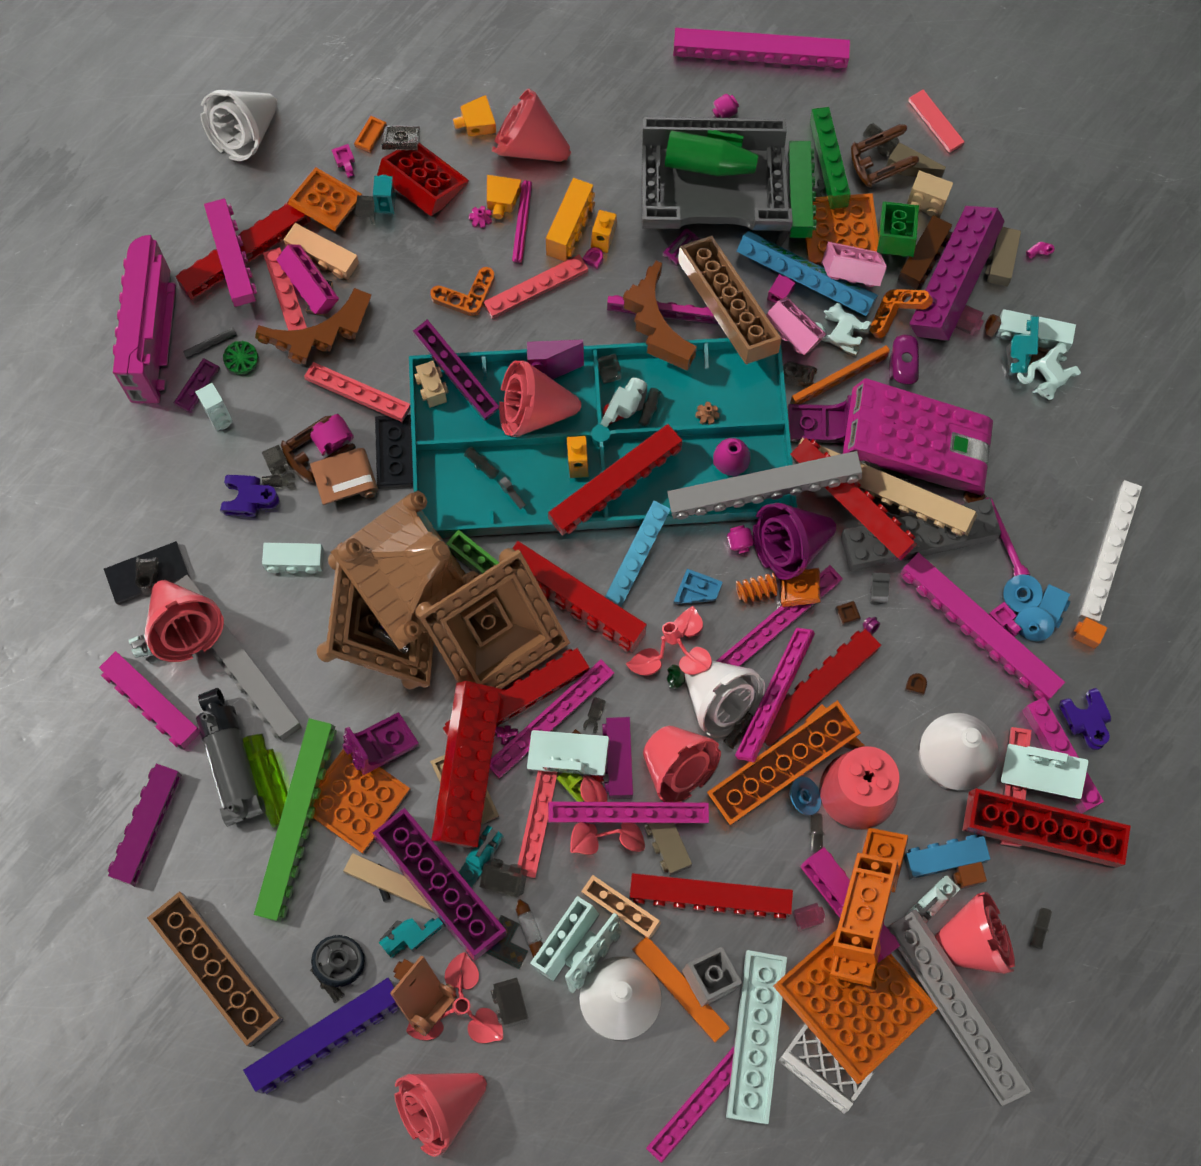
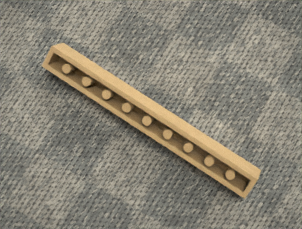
M823 446L819 449L823 454L827 452L830 456L840 455ZM860 462L862 479L858 481L861 484L860 490L864 492L867 490L873 497L876 496L882 499L881 502L888 506L892 504L899 506L898 509L902 512L909 514L911 511L916 514L917 518L923 521L927 519L934 521L933 524L937 527L944 529L946 526L952 529L951 532L958 536H962V534L968 536L977 517L976 511Z

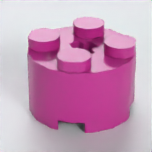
M339 414L331 416L329 421L324 424L323 422L317 423L313 426L314 431L310 433L311 439L322 456L325 455V452L327 455L332 454L341 448L346 440L351 442L354 438L353 433Z

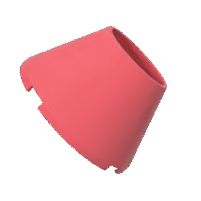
M665 726L654 733L644 747L643 756L658 797L663 802H681L691 797L690 792L696 787L702 788L713 775L720 761L721 751L718 749L719 744L712 738L675 726Z

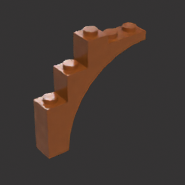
M656 260L653 266L648 267L645 279H641L638 286L633 284L630 290L625 291L623 295L624 308L636 313L634 319L636 323L635 330L648 336L646 341L648 354L688 370L696 356L697 346L684 340L674 332L659 311L655 289L662 273V263Z
M354 288L343 307L324 322L305 329L288 331L258 325L255 338L263 344H272L281 351H289L288 358L293 363L306 364L312 346H316L320 351L331 352L338 333L344 338L356 339L372 294Z

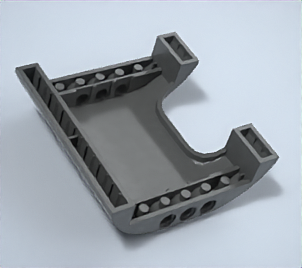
M643 117L642 229H679L683 225L701 223L737 224L746 226L751 230L790 231L793 221L792 208L788 207L785 159L786 119ZM672 130L707 137L708 130H718L723 133H736L744 136L742 148L758 155L756 172L753 174L714 176L665 167L670 132Z

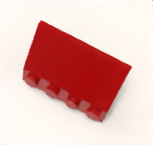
M413 140L383 157L377 176H392L395 189L430 216L442 210L469 182L466 177L417 140Z

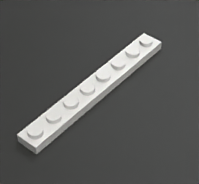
M1126 480L1122 482L1079 616L1085 619L1087 617L1097 623L1100 621L1142 489L1140 485Z

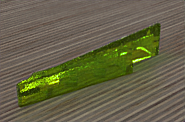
M263 733L249 735L243 738L258 794L263 797L266 808L265 813L271 826L277 827L280 823L288 792L274 750H266Z

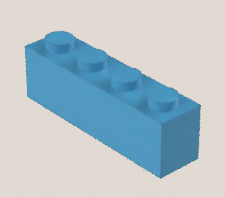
M977 834L965 837L966 840L964 841L952 839L946 841V845L939 846V843L927 845L928 849L920 850L919 847L909 849L908 853L904 855L909 879L951 871L960 866L973 863H987L991 859L984 836L978 837Z

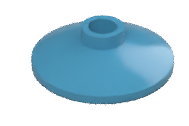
M1021 574L1012 577L1006 583L1003 595L1009 608L1020 612L1027 607H1038L1043 597V590L1040 583L1034 577ZM1022 590L1027 591V596L1024 598L1020 595Z
M1040 607L1024 608L1018 613L1015 623L1022 629L1019 631V634L1030 641H1043L1049 638L1055 628L1052 615Z
M804 776L797 778L791 783L790 798L794 807L803 815L810 816L816 814L821 807L820 791L817 785L810 778Z

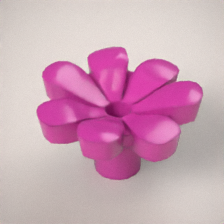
M480 206L479 209L474 207L472 213L469 214V220H473L472 226L477 227L479 224L481 228H485V223L491 224L492 219L489 216L492 215L491 210H486L485 206Z
M505 725L504 728L499 726L496 727L495 733L497 737H502L501 744L507 745L511 736L518 735V729H511V725Z

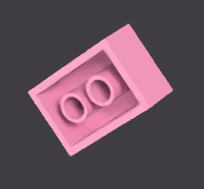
M828 242L822 260L827 276L831 279L839 280L841 278L850 283L860 282L869 287L881 285L887 267L881 253Z
M788 297L778 300L766 314L773 327L780 332V337L787 342H791L794 345L793 349L799 354L805 355L812 351L827 335Z

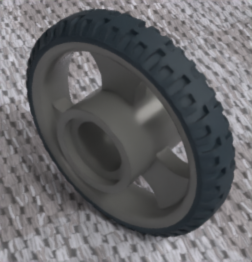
M333 935L321 940L316 945L311 957V966L316 977L322 983L333 987H343L356 981L361 975L365 963L364 953L360 945L352 938L343 935ZM345 944L352 948L357 959L349 960L348 952L340 948V946ZM327 946L331 950L327 964L319 966V955ZM340 958L343 962L336 964L333 959ZM346 969L352 973L348 977L341 979L330 977L331 973L341 974Z

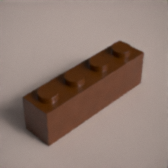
M934 215L932 216L915 246L914 256H909L898 277L899 281L916 290L920 284L924 285L928 278L927 271H932L937 262L934 260L935 257H940L945 248L942 246L945 241L948 242L952 235V232H950L952 224Z

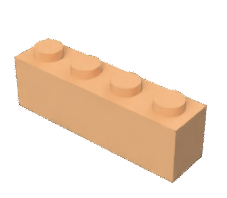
M297 223L293 225L284 238L285 246L288 244L301 245L313 263L317 264L324 271L329 270L339 279L349 280L359 265L356 254Z
M594 875L591 876L581 891L585 896L610 913H616L620 920L649 940L661 924L660 920Z

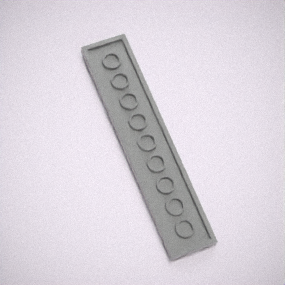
M915 909L887 926L888 930L897 938L898 943L901 945L898 947L899 951L1000 1104L1004 1106L1031 1093L1035 1087L918 911Z

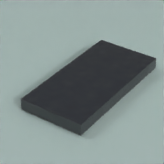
M407 415L403 422L389 416H375L378 489L413 487L411 415Z
M177 541L104 568L116 604L151 592L154 584L158 581L167 580L175 583L185 575L189 576Z

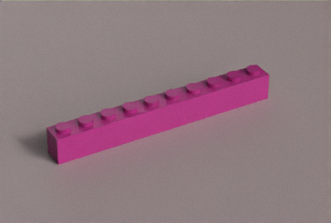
M675 28L673 56L847 68L850 40Z
M919 552L902 569L900 574L905 582L915 586L921 596H926L936 609L942 610L949 621L955 622L960 626V630L965 635H970L978 647L988 651L989 656L994 661H999L1009 674L1015 675L1022 686L1033 691L1034 696L1038 700L1045 697L1046 701H1048L1065 683Z

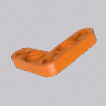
M490 267L481 268L468 295L443 286H434L430 292L431 300L435 304L468 316H476L480 313L495 279L494 271ZM488 273V274H489V277L486 278L485 284H484V283H483V281H484L483 275L485 276V275ZM477 288L484 289L482 295H476L474 291ZM439 292H442V296H439V297L437 298V297H436V294H439ZM454 297H458L461 300L460 303L456 305L452 304L450 301ZM474 299H475V300H476V302H475L476 308H473L472 310H470L469 306H472V305H473Z
M889 290L885 293L875 314L870 332L875 338L884 337L890 329L898 308L926 309L933 302L932 296L925 290ZM912 296L908 302H904L906 298ZM889 311L888 315L882 317L885 312Z

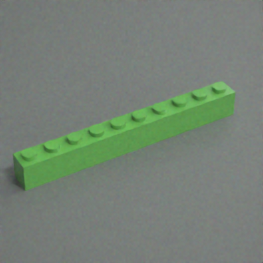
M310 718L308 720L254 911L256 916L282 921V918H285L287 914V899L293 893L292 881L293 878L297 877L299 871L297 863L304 853L302 845L304 838L307 839L309 835V820L313 819L315 814L314 802L320 796L321 788H319V784L325 777L326 769L324 767L326 760L329 761L331 756V741L334 742L337 734L336 726Z

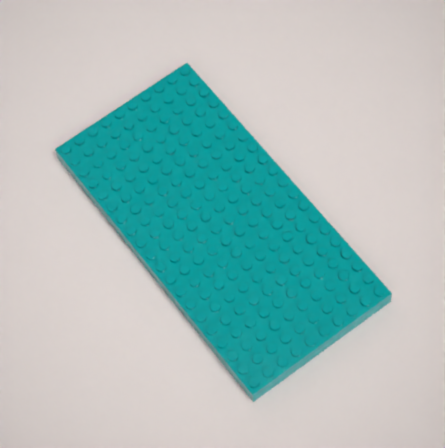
M729 338L686 340L697 346L696 356L688 370L648 354V345L646 343L584 346V366L553 379L579 398L581 410L574 416L519 437H513L504 433L500 423L499 410L484 421L441 368L442 377H440L442 383H446L448 393H445L447 402L429 408L427 400L423 401L420 393L422 386L421 384L417 385L414 374L417 373L416 366L430 361H434L436 367L439 365L431 355L409 356L414 492L419 491L423 493L427 499V506L422 511L441 538L452 537L458 530L466 536L558 531L548 519V512L667 424L682 439L681 451L675 456H669L660 467H654L647 477L638 479L632 488H626L622 491L621 496L616 500L611 499L607 502L604 509L595 511L591 514L592 517L588 521L579 523L575 530L641 526L653 501L670 508L667 491L732 478L733 476L720 472L713 464V454L716 446L728 438L742 440L750 451L749 466L738 476L793 465L792 456L790 455L792 450L781 343L779 353L745 364ZM527 349L456 353L498 406L499 402H504L505 391H501V386L510 364L514 361L528 362ZM631 378H639L647 383V393L641 411H636L629 418H624L607 427L600 424L603 419V408L610 404L619 386L625 388ZM706 402H710L711 406H717L720 418L714 419V424H708V421L705 425L700 424L701 418L695 417L699 405L705 406ZM586 436L589 477L570 478L567 437ZM576 463L575 466L580 467L582 464ZM506 477L512 483L513 489L526 504L521 510L509 494L505 493L499 485V481L502 478ZM783 495L782 498L775 500L769 498L757 504L750 502L738 508L734 506L727 507L719 512L715 510L708 511L700 516L696 514L689 515L681 520L673 519L670 510L663 525L756 520L759 518L756 517L758 511L768 504L782 503L797 508L796 495Z

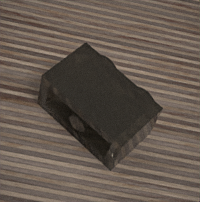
M500 859L489 860L484 863L479 887L517 898L524 893L528 870L522 869V866L518 864H504Z

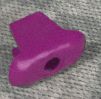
M900 335L894 340L889 359V380L895 379L902 384H913L918 381L919 345L915 337ZM905 353L912 356L911 362H904L902 355Z

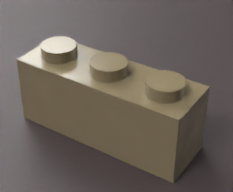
M1002 227L988 256L991 262L986 266L985 275H988L986 282L1008 287L1012 279L1021 235L1020 230Z
M646 823L644 825L647 835H651L654 840L652 843L654 852L656 854L659 853L662 861H660V865L664 873L668 872V875L671 876L692 866V862L674 823Z

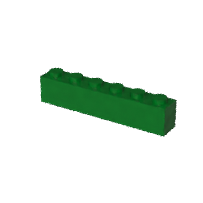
M830 108L812 109L810 126L830 209L848 207L851 193Z
M789 141V208H792L793 221L790 238H812L813 230L816 231L817 221L813 219V216H816V205H813L816 191H812V187H815V176H812V173L815 171V162H811V159H814V148H811V141Z

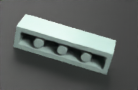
M1003 309L1000 315L1002 323L997 329L996 337H1001L1003 340H1012L1014 334H1030V331H1026L1027 320H1030L1029 314ZM1039 317L1038 346L1053 349L1063 343L1068 352L1073 344L1076 324Z
M578 896L575 898L530 963L539 973L554 981L565 965L566 959L599 916L594 906Z

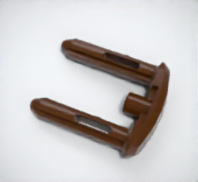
M905 124L896 125L859 143L853 142L851 146L852 161L857 174L867 187L873 188V184L914 167L919 162L918 156H909L874 173L867 174L866 169L873 167L874 164L870 156L862 159L861 153L903 135L907 131Z
M331 415L324 416L287 441L282 440L281 449L287 463L307 483L314 482L311 467L306 469L303 466L309 461V458L304 451L296 456L292 451L311 439L310 433L314 431V425L319 422L326 423ZM353 443L345 444L324 459L354 450L356 446Z

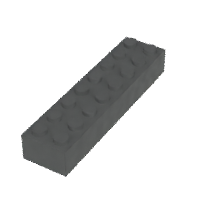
M991 498L961 504L977 513L968 536L964 534L958 536L951 532L952 529L946 526L944 529L937 527L933 524L934 521L929 519L923 521L917 518L916 514L896 518L902 524L900 528L904 532L909 530L916 537L914 541L917 543L902 560H899L864 525L844 529L841 540L850 572L909 560L918 552L922 556L997 541L1001 531Z

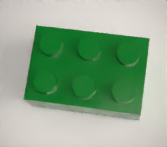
M883 201L877 253L914 256L919 205Z

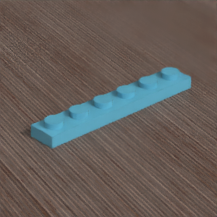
M653 501L605 596L620 607H622L671 510L656 501Z

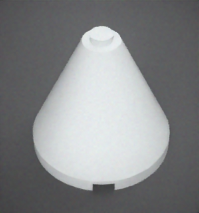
M216 90L204 97L201 103L204 106V112L200 115L206 135L220 153L225 151L231 155L229 159L244 161L256 153L277 110L278 104L277 99L268 93Z
M712 661L710 669L694 675L685 673L686 683L699 726L713 738L725 737L743 726L741 721L748 714L751 716L755 714L765 693V682L753 669Z
M963 713L943 715L934 720L921 737L919 759L922 768L927 776L942 788L958 790V792L973 790L984 784L996 769L999 751L995 736L985 723L974 716Z
M611 957L599 962L595 970L591 974L588 973L585 977V982L580 989V1007L584 1019L596 1033L612 1040H629L646 1032L656 1020L661 1006V990L653 972L642 962L630 957Z

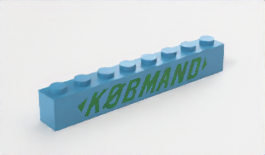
M750 231L743 235L736 251L865 316L871 312L878 297L877 294L845 279H831L827 276L825 268Z

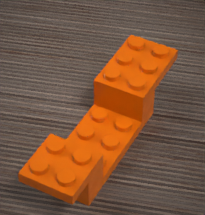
M868 828L862 853H857L833 943L835 958L830 973L831 978L872 987L881 951L879 938L890 894L896 891L908 843V835Z

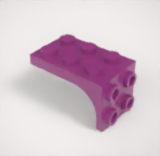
M848 395L844 402L835 405L788 404L791 442H800L802 438H807L809 441L814 439L816 442L844 443L852 395Z
M398 712L358 733H353L348 726L345 728L344 743L342 744L345 752L352 756L355 768L361 770L362 774L365 775L418 747L419 742Z

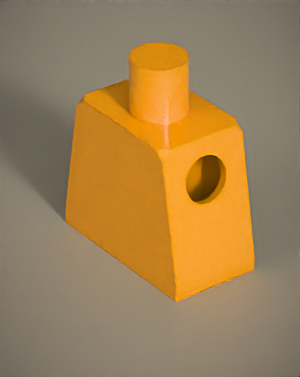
M486 95L460 107L461 117L452 119L454 128L465 127L468 136L496 133V123Z
M487 175V208L493 210L492 216L494 218L502 219L504 212L512 213L521 193V180Z
M603 210L598 211L592 230L591 248L596 247L604 253L609 252L617 227V215L615 213Z
M586 436L567 437L570 478L589 477ZM581 463L582 466L576 467L575 464Z

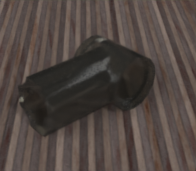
M872 123L863 132V136L868 139L883 132V130ZM896 137L876 146L877 151L882 156L888 157L900 141Z

